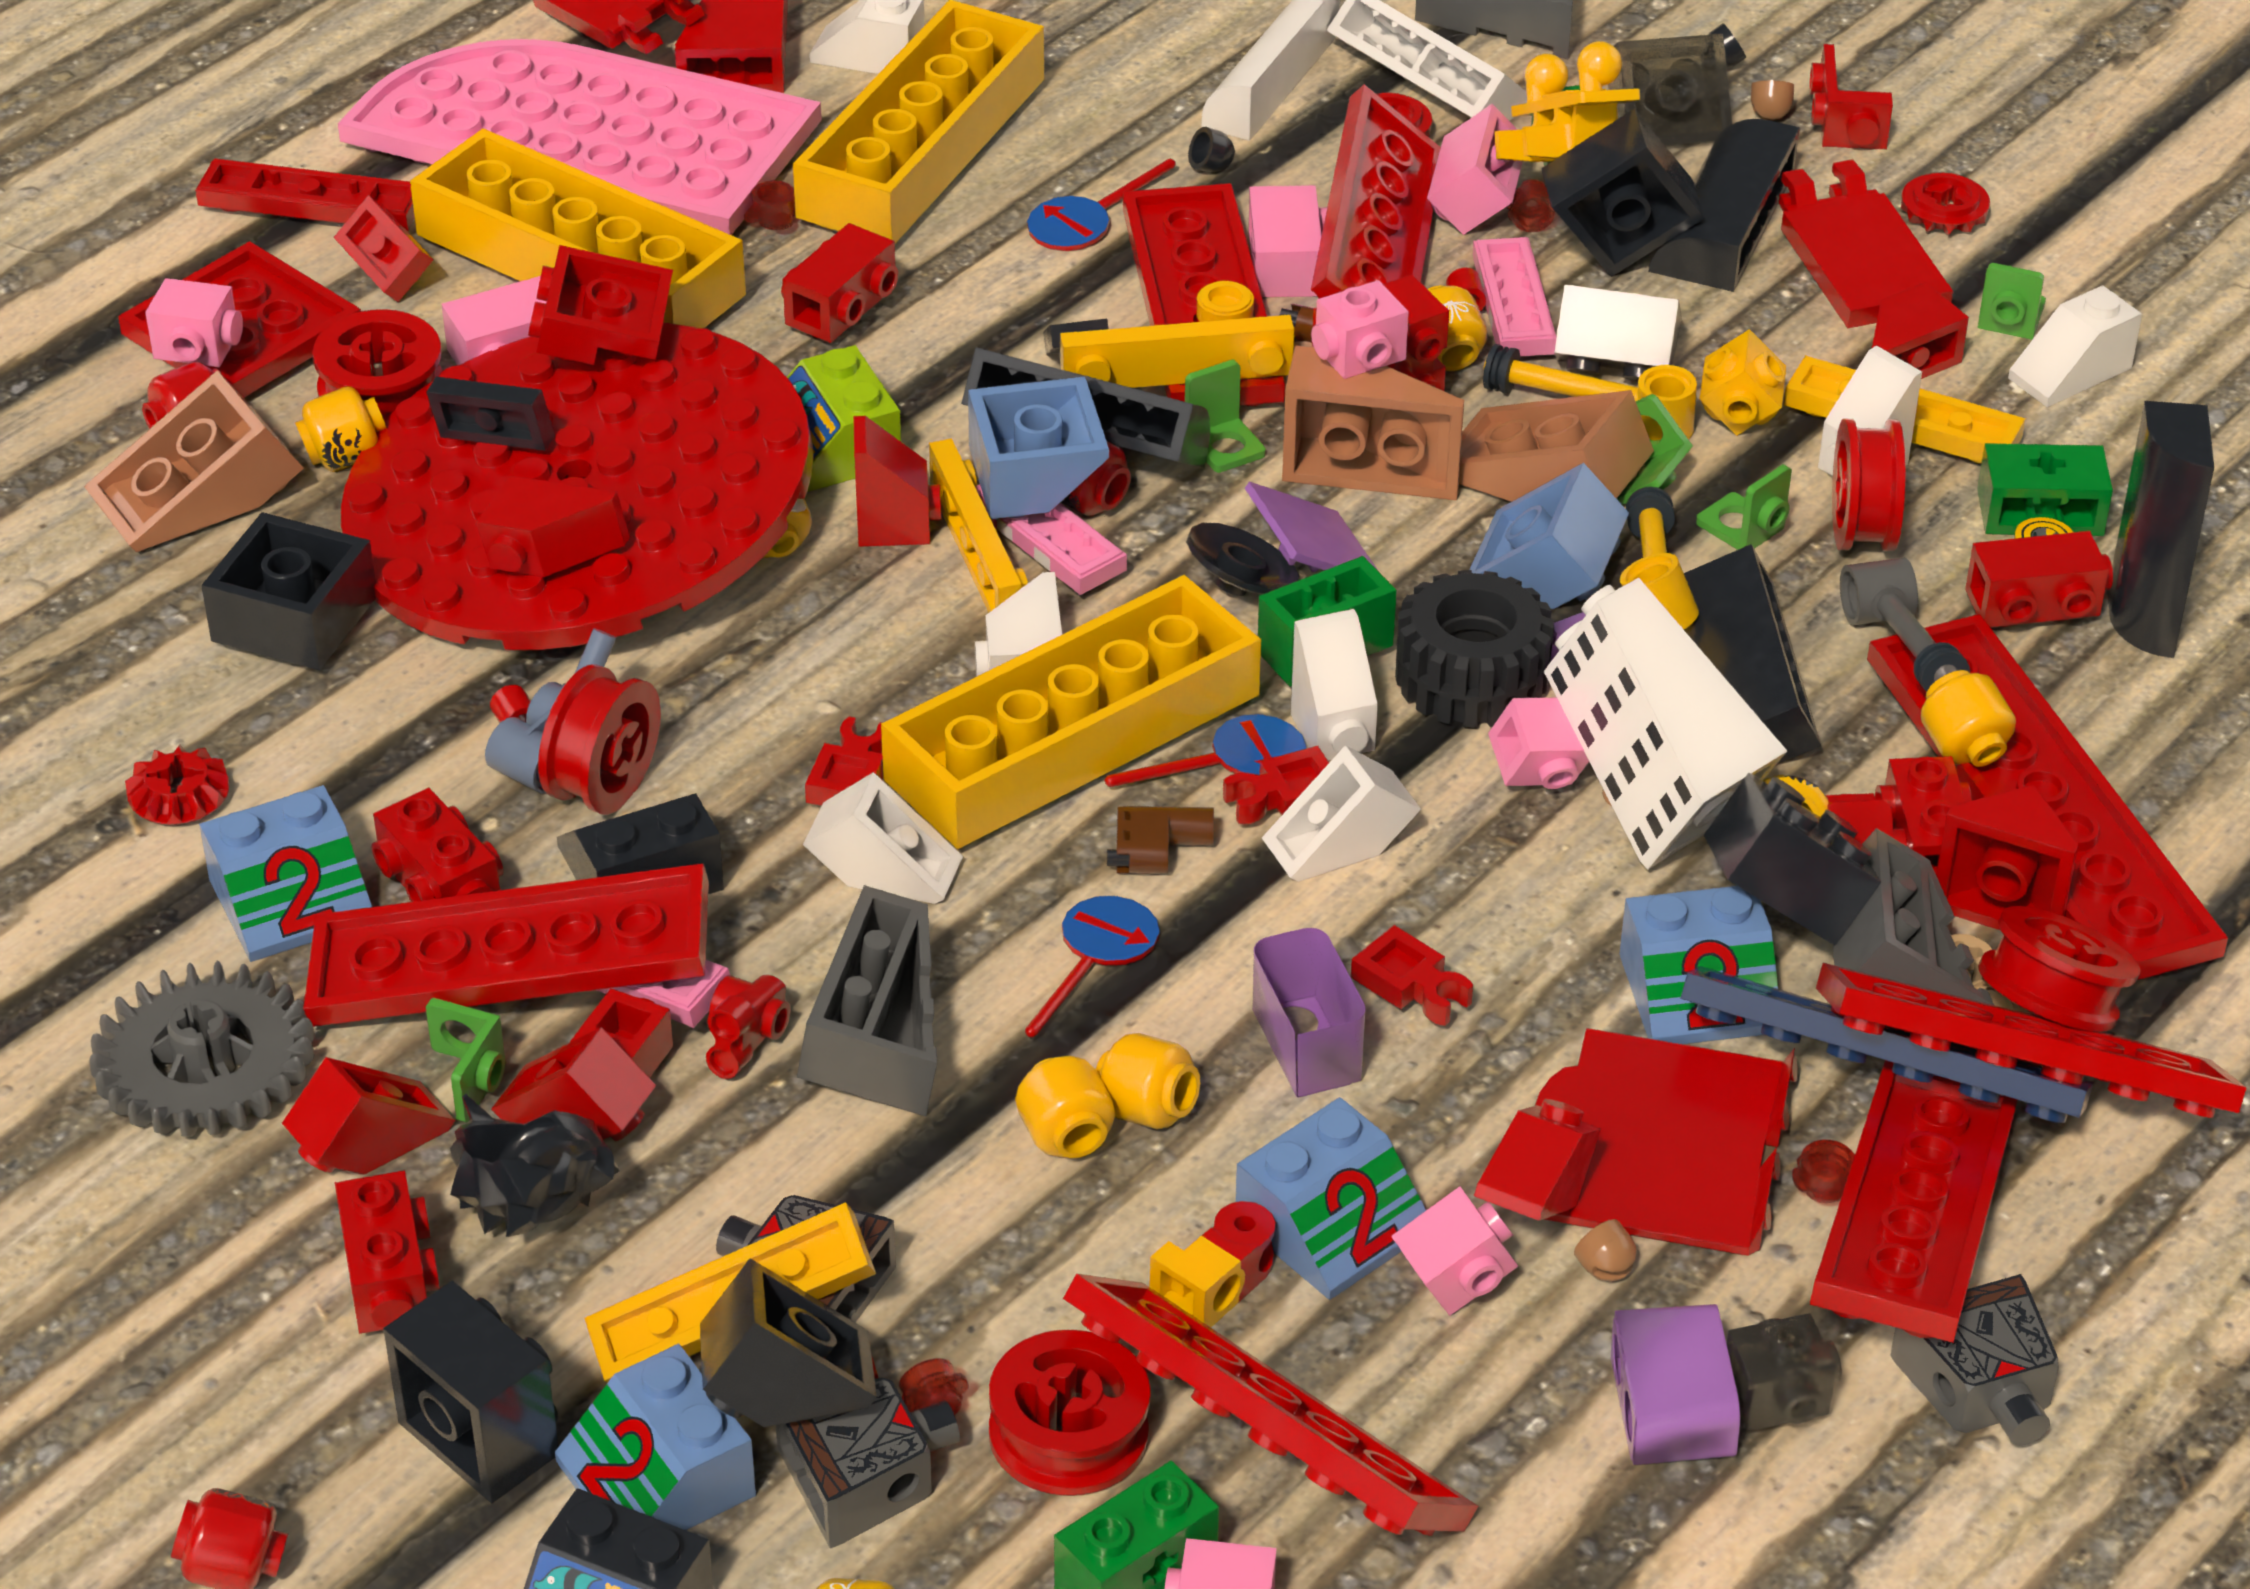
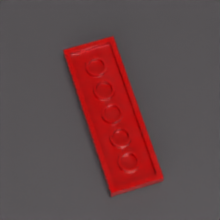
M1365 84L1349 98L1311 285V291L1317 295L1318 299L1377 280L1385 284L1411 274L1421 283L1433 214V207L1427 196L1441 147Z
M1231 183L1123 192L1124 218L1150 326L1199 322L1197 318V295L1203 287L1217 281H1233L1247 287L1254 296L1253 318L1267 317ZM1283 376L1240 379V406H1258L1265 403L1284 402L1285 382ZM1185 384L1164 385L1168 398L1185 402Z
M704 864L316 914L303 1007L305 1015L311 1020L313 1027L423 1013L426 1012V1005L431 998L469 1007L705 976L709 881Z
M1822 963L1816 985L1818 992L1830 1003V1011L1843 1016L1842 1024L1852 1029L1874 1035H1883L1885 1025L1898 1028L1910 1033L1909 1041L1943 1052H1949L1952 1042L1976 1049V1058L2006 1068H2016L2018 1059L2030 1061L2043 1066L2041 1071L2043 1075L2075 1085L2082 1084L2084 1075L2094 1077L2109 1083L2108 1091L2138 1101H2148L2150 1092L2158 1093L2175 1099L2173 1103L2175 1108L2202 1117L2214 1118L2216 1108L2239 1114L2247 1088L2211 1059L2103 1032L2081 1030L2047 1018L1827 963Z
M1885 1060L1815 1278L1809 1305L1831 1310L1844 1318H1862L1903 1329L1908 1334L1916 1337H1933L1954 1343L2018 1099L2000 1094L1999 1102L1997 1103L1978 1100L1958 1091L1960 1082L1938 1075L1933 1076L1931 1083L1911 1080L1893 1073L1894 1062Z
M1077 1273L1073 1278L1063 1299L1085 1314L1081 1320L1084 1327L1108 1341L1119 1343L1123 1339L1138 1349L1139 1353L1136 1361L1152 1373L1169 1380H1174L1178 1376L1195 1388L1191 1398L1203 1408L1225 1418H1229L1231 1414H1234L1249 1424L1251 1428L1247 1435L1259 1446L1280 1456H1286L1290 1452L1308 1464L1305 1475L1320 1487L1338 1495H1344L1348 1491L1367 1505L1363 1510L1364 1516L1379 1527L1398 1535H1402L1405 1529H1412L1428 1536H1433L1435 1530L1465 1532L1478 1505L1146 1284Z

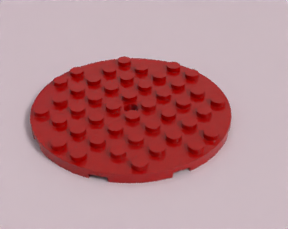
M663 322L656 360L640 356H628L617 351L597 348L595 363L591 365L536 353L539 338L530 336L498 347L499 349L490 350L460 365L448 367L438 377L541 389L555 432V437L546 451L440 437L426 393L432 384L430 382L410 398L403 400L397 405L395 411L384 421L387 429L376 432L378 436L376 445L361 451L344 487L341 502L342 533L370 540L376 584L373 586L376 595L375 601L403 623L431 636L459 644H466L470 637L502 640L505 650H543L587 644L593 628L615 637L642 630L641 619L663 612L676 605L685 612L721 592L759 562L788 529L787 516L793 509L797 499H804L807 494L812 476L814 455L807 415L801 398L790 380L762 354L741 342L712 332L709 329ZM510 475L617 491L630 539L621 548L549 576L540 577L491 569L476 522Z

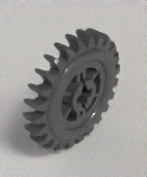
M217 960L209 982L202 983L193 964L188 963L186 981L182 987H177L170 980L168 973L162 970L160 972L162 994L158 996L149 993L144 984L137 981L135 992L138 1008L129 1006L122 997H116L114 1003L119 1023L107 1014L100 1016L101 1035L95 1033L91 1037L93 1054L89 1059L90 1071L95 1078L98 1095L109 1100L112 1112L118 1115L128 1114L130 1124L137 1127H145L152 1122L155 1133L168 1134L174 1127H180L182 1137H192L198 1128L205 1127L209 1135L221 1133L225 1123H230L237 1129L247 1126V1115L253 1114L259 1118L265 1117L272 1112L270 1101L283 1103L292 1096L291 1086H297L307 1077L305 1067L314 1058L312 1046L315 1038L314 1027L311 1020L305 1015L303 1009L304 1001L301 999L294 1001L293 991L289 984H283L275 996L276 990L273 976L268 971L264 972L259 985L252 989L251 974L246 964L240 966L237 979L232 983H226L223 966ZM241 1032L253 1046L235 1035ZM208 1056L212 1058L215 1075L210 1068ZM154 1063H173L166 1077L157 1069ZM236 1064H242V1066L234 1072Z

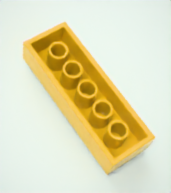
M949 0L793 163L796 218L837 231L851 223L894 240L896 244L1044 81V26Z
M484 128L410 180L416 233L418 236L516 280L524 281L541 276L543 265L554 268L559 245L672 269L673 274L664 323L705 328L746 295L743 240Z
M1182 575L881 723L883 779L958 850L1259 696L1261 638L1187 576Z

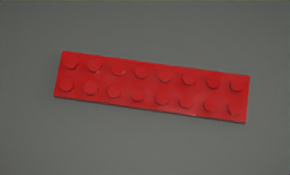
M1977 614L1925 627L1924 629L1936 643H1949L1958 649L1968 662L1970 673L1989 676L1998 687L2016 718L2014 733L2006 743L2007 749L1999 759L1981 767L1974 766L1972 762L1955 764L1959 781L1968 782L1970 786L1971 799L1976 800L2034 785L2078 843L2064 917L2101 933L2132 955L2141 970L2137 980L2224 957L2228 941L2227 935L1983 617ZM1897 634L1870 641L1868 662L1937 756L1943 757L1921 721V709L1926 701V691L1914 675L1915 656Z

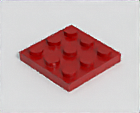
M251 241L182 279L185 281L232 287L235 310L241 312L243 319L241 338L237 345L231 346L220 367H207L210 370H219L243 398L312 358L313 346L317 337L331 323L347 315L361 312L359 307ZM155 295L118 316L121 334L152 353L145 312ZM163 360L164 362H166L174 368H178L180 366L187 364L183 362Z

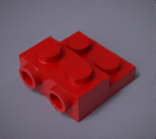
M559 245L554 268L543 265L536 300L546 301V304L535 301L528 336L539 338L536 353L558 357L566 361H577L594 365L597 348H603L628 356H640L656 360L673 270Z

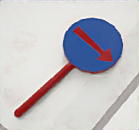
M1171 158L1165 160L1098 202L1086 197L1064 196L1041 203L1031 211L1027 220L1030 237L1041 246L1061 251L1083 249L1097 243L1106 235L1109 227L1106 209L1122 200L1124 191H1137L1172 170L1176 166L1175 160Z
M1261 714L1241 715L1226 721L1216 730L1212 744L1214 753L1106 776L1104 781L1108 787H1115L1221 764L1225 769L1233 773L1259 775L1260 761L1306 749L1303 735L1292 724L1277 717Z
M1096 896L1077 903L1067 911L1062 922L1063 941L1072 953L1081 957V960L1025 1029L1026 1036L1033 1038L1041 1031L1094 963L1126 965L1143 959L1154 950L1159 939V926L1156 917L1147 907L1132 899L1123 897Z

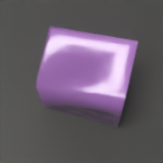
M1303 928L1259 940L1254 946L1252 1010L1296 1097L1299 1098L1361 1081L1365 1004L1329 936L1317 928ZM1301 1007L1311 1011L1318 1020L1317 1030L1298 1034L1297 1040H1295V1031L1283 1008ZM1296 1061H1297V1073H1298V1076L1296 1075Z
M1717 1304L1616 1310L1613 1318L1610 1358L1622 1410L1631 1460H1633V1465L1736 1456L1740 1427L1739 1399Z

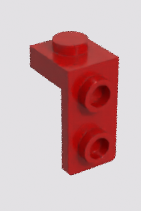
M1823 44L1821 63L1812 62L1809 81V93L1813 95L1811 123L1812 125H1821L1822 147L1887 150L1893 108L1892 93L1838 90L1834 44Z

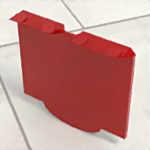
M1586 1028L1578 1066L1564 1067L1552 1075L1539 1092L1535 1106L1542 1107L1544 1099L1569 1104L1584 1112L1582 1122L1601 1128L1576 1207L1544 1220L1595 1228L1605 1221L1616 1219L1630 1235L1746 1256L1760 1250L1763 1230L1769 1231L1771 1227V1208L1768 1200L1772 1179L1779 1180L1780 1158L1777 1152L1781 1130L1787 1131L1789 1126V1110L1786 1103L1790 1082L1797 1081L1798 1066L1797 1058L1794 1055L1795 1048L1784 1061ZM1764 1145L1776 1147L1761 1166Z

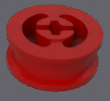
M388 309L361 311L336 320L319 334L313 346L314 366L319 374L317 381L318 397L342 387H352L358 391L363 401L374 397L385 421L395 411L400 402L410 398L442 372L439 365L442 354L441 342L436 330L418 316ZM382 362L383 376H376L375 363Z
M1843 418L1839 424L1834 452L1832 481L1833 530L1838 550L1849 551L1853 542H1880L1883 551H1895L1898 546L1904 514L1906 478L1904 436L1898 419H1888L1885 422L1884 428H1857L1855 420Z
M590 664L579 669L567 681L557 696L543 730L539 748L538 772L541 786L546 794L565 801L576 796L582 797L584 804L589 810L602 815H609L621 809L641 784L656 748L660 729L661 707L655 687L651 683L638 678H632L623 683L618 682L610 669L597 664Z
M2025 906L2005 908L1998 921V926L2003 933L1996 950L1985 952L1978 964V970L1985 981L2000 994L2019 1006L2054 1022L2095 1032L2113 1029L2120 1017V1011L2115 1001L2121 989L2134 985L2140 975V966L2132 955L2101 933L2064 916Z
M1054 1330L1031 1336L1017 1343L996 1364L989 1383V1404L991 1409L989 1442L997 1462L1015 1480L1045 1493L1084 1495L1098 1492L1117 1484L1126 1478L1141 1462L1148 1444L1149 1423L1147 1414L1150 1405V1383L1144 1367L1136 1361V1356L1125 1346L1108 1341L1089 1331ZM1076 1393H1082V1398L1076 1397ZM1057 1425L1062 1426V1432L1057 1431Z

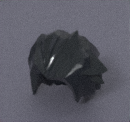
M467 1094L462 1096L471 1122L460 1125L455 1131L456 1140L450 1148L451 1157L457 1167L450 1195L459 1199L460 1209L477 1208L478 1218L484 1234L494 1230L504 1222L506 1223V1237L524 1234L532 1231L540 1223L554 1221L569 1214L580 1203L589 1207L591 1192L605 1186L613 1180L614 1174L620 1171L614 1161L612 1151L605 1145L592 1119L554 1110L523 1124L492 1118Z

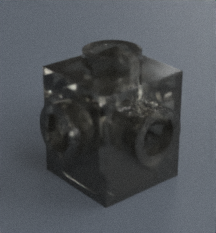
M1811 1313L1784 1319H1767L1755 1325L1728 1330L1726 1345L1739 1399L1740 1417L1747 1431L1785 1423H1804L1815 1417L1829 1414L1834 1383L1839 1382L1842 1376L1841 1361L1835 1344L1830 1339L1823 1340Z

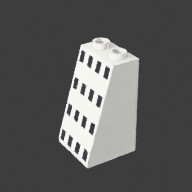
M1637 578L1617 590L1611 585H1607L1584 603L1581 610L1586 616L1583 620L1567 629L1557 639L1555 645L1559 652L1544 670V673L1637 857L1648 870L1703 836L1748 772L1763 781L1786 754L1787 750L1642 580Z

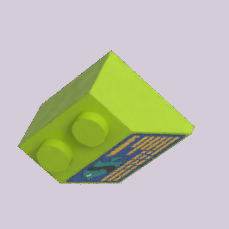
M856 345L832 349L824 354L802 359L787 376L801 398L812 436L813 468L807 492L855 479L853 416H867L901 441L900 410Z

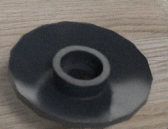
M1200 523L1193 526L1188 534L1186 543L1192 555L1210 573L1215 575L1213 578L1214 583L1227 593L1244 596L1249 591L1263 595L1294 583L1299 579L1295 566L1288 564L1279 549L1262 538L1240 528L1221 523Z

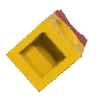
M1239 1201L1224 1206L1215 1216L1214 1227L1208 1229L1185 1250L1168 1241L1150 1256L1149 1287L1211 1328L1266 1279L1271 1272L1274 1253L1271 1240L1274 1237L1276 1223L1272 1213L1264 1206L1255 1202Z

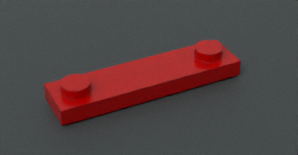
M215 158L195 189L198 206L221 208L229 212L246 211L346 223L369 195L381 203L407 231H409L415 219L411 184L409 181Z

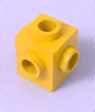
M1749 329L1705 357L1699 399L1706 412L1713 419L1721 420L1737 436L1755 424L1763 425L1769 422L1782 408L1786 365Z

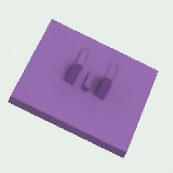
M1250 481L1246 485L1245 490L1281 542L1279 550L1289 565H1294L1297 561L1306 564L1311 572H1316L1319 569L1327 570L1364 556L1376 568L1338 511Z

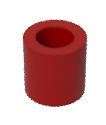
M1464 267L1450 273L1446 280V286H1457L1468 290L1476 300L1481 312L1486 305V296L1478 272L1472 268Z
M507 685L499 689L492 696L490 709L499 723L510 717H516L526 722V714L531 699L521 686Z

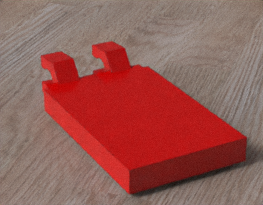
M532 0L536 8L611 49L625 41L631 48L646 55L663 44L660 35L656 32H651L647 26L665 13L673 20L686 26H690L705 16L702 7L698 4H693L690 0Z
M1853 159L1833 163L1832 173L1839 179L1840 183L1829 186L1828 194L1830 198L1817 200L1814 181L1803 168L1782 173L1781 181L1784 186L1788 187L1790 192L1779 194L1778 203L1783 210L1781 230L1847 329L1877 323L1882 299L1924 282L1929 284L1948 301L1952 302V288L1885 193L1879 194L1876 189L1867 190L1865 173Z

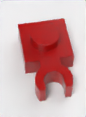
M849 716L842 722L840 726L841 746L824 743L806 780V803L822 806L824 801L873 772L883 780L882 722L878 724L875 733L870 736L857 735L855 717Z
M1319 746L1260 761L1259 775L1235 773L1226 777L1223 780V799L1225 803L1236 801V821L1238 824L1257 822L1265 816L1267 811L1276 808L1282 816L1329 762Z
M1396 925L1389 928L1351 959V978L1401 1010L1411 1001H1417L1422 1005L1424 1015L1438 1025L1446 1026L1450 1022L1451 1003L1447 999L1455 1000L1466 1008L1472 1004L1473 983L1460 973L1444 971V955Z

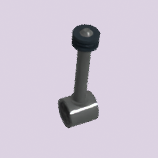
M1907 558L1843 566L1840 574V597L1847 621L1851 625L1887 621L1915 656L1914 675L1926 692L1935 681L1946 674L1959 670L1969 671L1970 673L1969 664L1958 649L1949 643H1936L1915 618L1914 615L1918 606V588L1914 569Z

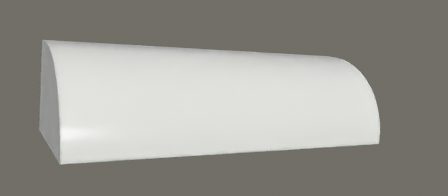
M1292 0L1207 99L1202 111V127L1213 128L1227 135L1250 141L1335 40L1336 37L1326 30L1340 10V0Z
M1346 0L1326 30L1470 118L1493 104L1510 121L1514 118L1512 117L1511 106L1527 103V92L1507 75L1380 0Z

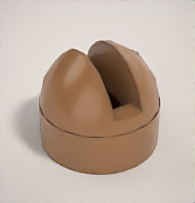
M1767 80L1751 84V105L1754 112L1761 119L1776 121L1782 119L1789 112L1794 101L1793 83Z
M1612 1219L1599 1224L1589 1231L1575 1247L1574 1256L1585 1270L1596 1279L1613 1282L1623 1279L1632 1270L1636 1259V1246L1618 1220Z

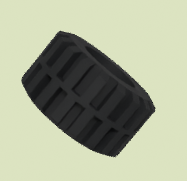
M1472 570L1458 571L1457 575L1452 576L1443 573L1434 576L1433 583H1420L1414 587L1413 595H1406L1402 602L1401 611H1399L1395 678L1397 685L1401 686V694L1407 702H1416V710L1424 715H1437V721L1451 724L1453 721L1463 723V727L1477 728V724L1487 723L1492 727L1513 698H1542V694H1546L1549 685L1544 670L1551 662L1554 620L1551 619L1552 611L1548 603L1540 602L1541 595L1533 588H1523L1522 581L1513 577L1501 578L1498 577V573L1484 571V574L1472 573Z

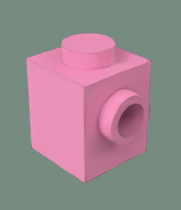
M165 278L145 312L153 359L183 363L200 362L206 366L220 367L232 345L239 343L242 334V314L240 311L235 310L231 286Z
M1379 280L1358 287L1348 288L1342 292L1317 299L1316 325L1313 326L1311 332L1313 346L1318 356L1323 360H1327L1344 379L1405 360L1409 312Z
M1513 698L1488 732L1505 786L1543 785L1548 789L1562 788L1572 785L1589 762L1557 698Z
M1460 1186L1391 1236L1423 1283L1449 1316L1474 1298L1491 1292L1498 1286L1503 1277L1518 1267L1502 1244L1513 1236L1507 1225L1490 1202H1486L1479 1208H1476Z

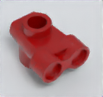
M728 975L718 984L710 1003L707 1020L709 1030L715 1038V1044L706 1053L707 1065L716 1076L723 1079L735 1077L751 1061L753 1051L766 1037L777 1040L784 1033L789 1022L791 1007L789 1002L785 1001L786 985L779 978L772 975H762L754 982H749Z

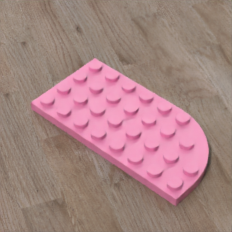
M510 39L457 46L427 55L402 66L384 77L366 92L340 120L338 130L340 142L364 147L370 151H381L409 158L419 163L434 164L484 128L732 235L821 122L822 116L821 102L580 45L548 40Z

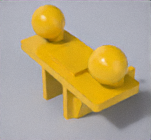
M1603 41L1592 42L1585 46L1577 60L1580 90L1566 91L1562 90L1568 81V70L1563 60L1556 55L1548 53L1535 56L1528 63L1524 74L1527 103L1511 106L1512 117L1534 116L1532 126L1522 127L1521 130L1494 131L1496 159L1552 162L1618 119V104L1640 100V89H1602V86L1612 83L1620 74L1622 59L1619 51L1610 43Z

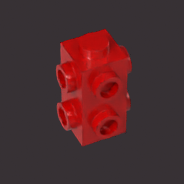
M851 223L845 225L782 278L781 294L784 298L785 324L832 343L850 326L855 325L882 298L889 296L896 287L898 269L895 263V241Z
M2090 531L1976 542L1972 545L1965 590L1976 614H1980L1989 627H2007L2018 624L2100 616L2105 590H2110L2112 587L2113 569L2109 556L2101 554Z
M1952 756L1889 759L1885 785L1876 786L1875 800L1885 799L1890 801L1893 818V838L1929 859L1936 874L1947 812L1950 806L1972 801L1970 786L1968 782L1959 781Z
M429 787L373 813L377 841L372 843L371 848L376 864L386 877H396L405 887L411 902L500 890L499 877L503 876L504 869L496 849L488 841L481 843L469 830L467 822L459 809L453 805L447 807Z
M405 1170L334 1182L359 1334L383 1330L388 1324L426 1299V1292L440 1289L433 1248L419 1250L417 1240L431 1238L424 1196L410 1198Z

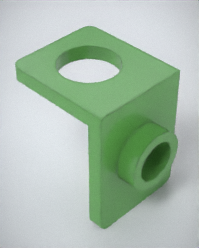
M1990 263L1986 271L1977 328L2033 340L2046 302V298L2042 296L2044 275L2036 271Z
M1234 359L1192 372L1185 378V402L1205 407L1208 411L1210 418V441L1206 462L1217 473L1260 460L1265 457L1266 452L1265 446L1239 418L1241 367ZM1230 438L1240 441L1244 448L1235 453H1222L1215 450L1211 445L1217 440Z
M1654 394L1636 401L1640 415L1649 416L1658 422L1663 436L1660 440H1650L1654 452L1639 469L1637 476L1628 483L1617 497L1621 505L1626 504L1629 497L1638 489L1657 487L1664 490L1677 477L1674 469L1693 447L1662 402Z
M1782 464L1750 485L1746 490L1745 497L1736 492L1727 494L1697 514L1696 524L1737 550L1750 544L1755 549L1784 529L1785 520L1790 510L1788 496L1792 469ZM1727 513L1743 514L1742 527H1728L1719 518Z
M431 998L426 1005L431 1047L436 1052L461 1058L452 1073L451 1084L456 1119L467 1123L470 1118L462 1096L467 1094L479 1105L487 1092H494L497 1089L504 1074L506 1059L500 1016ZM445 1021H458L469 1027L476 1036L473 1042L465 1043L453 1037L447 1030Z

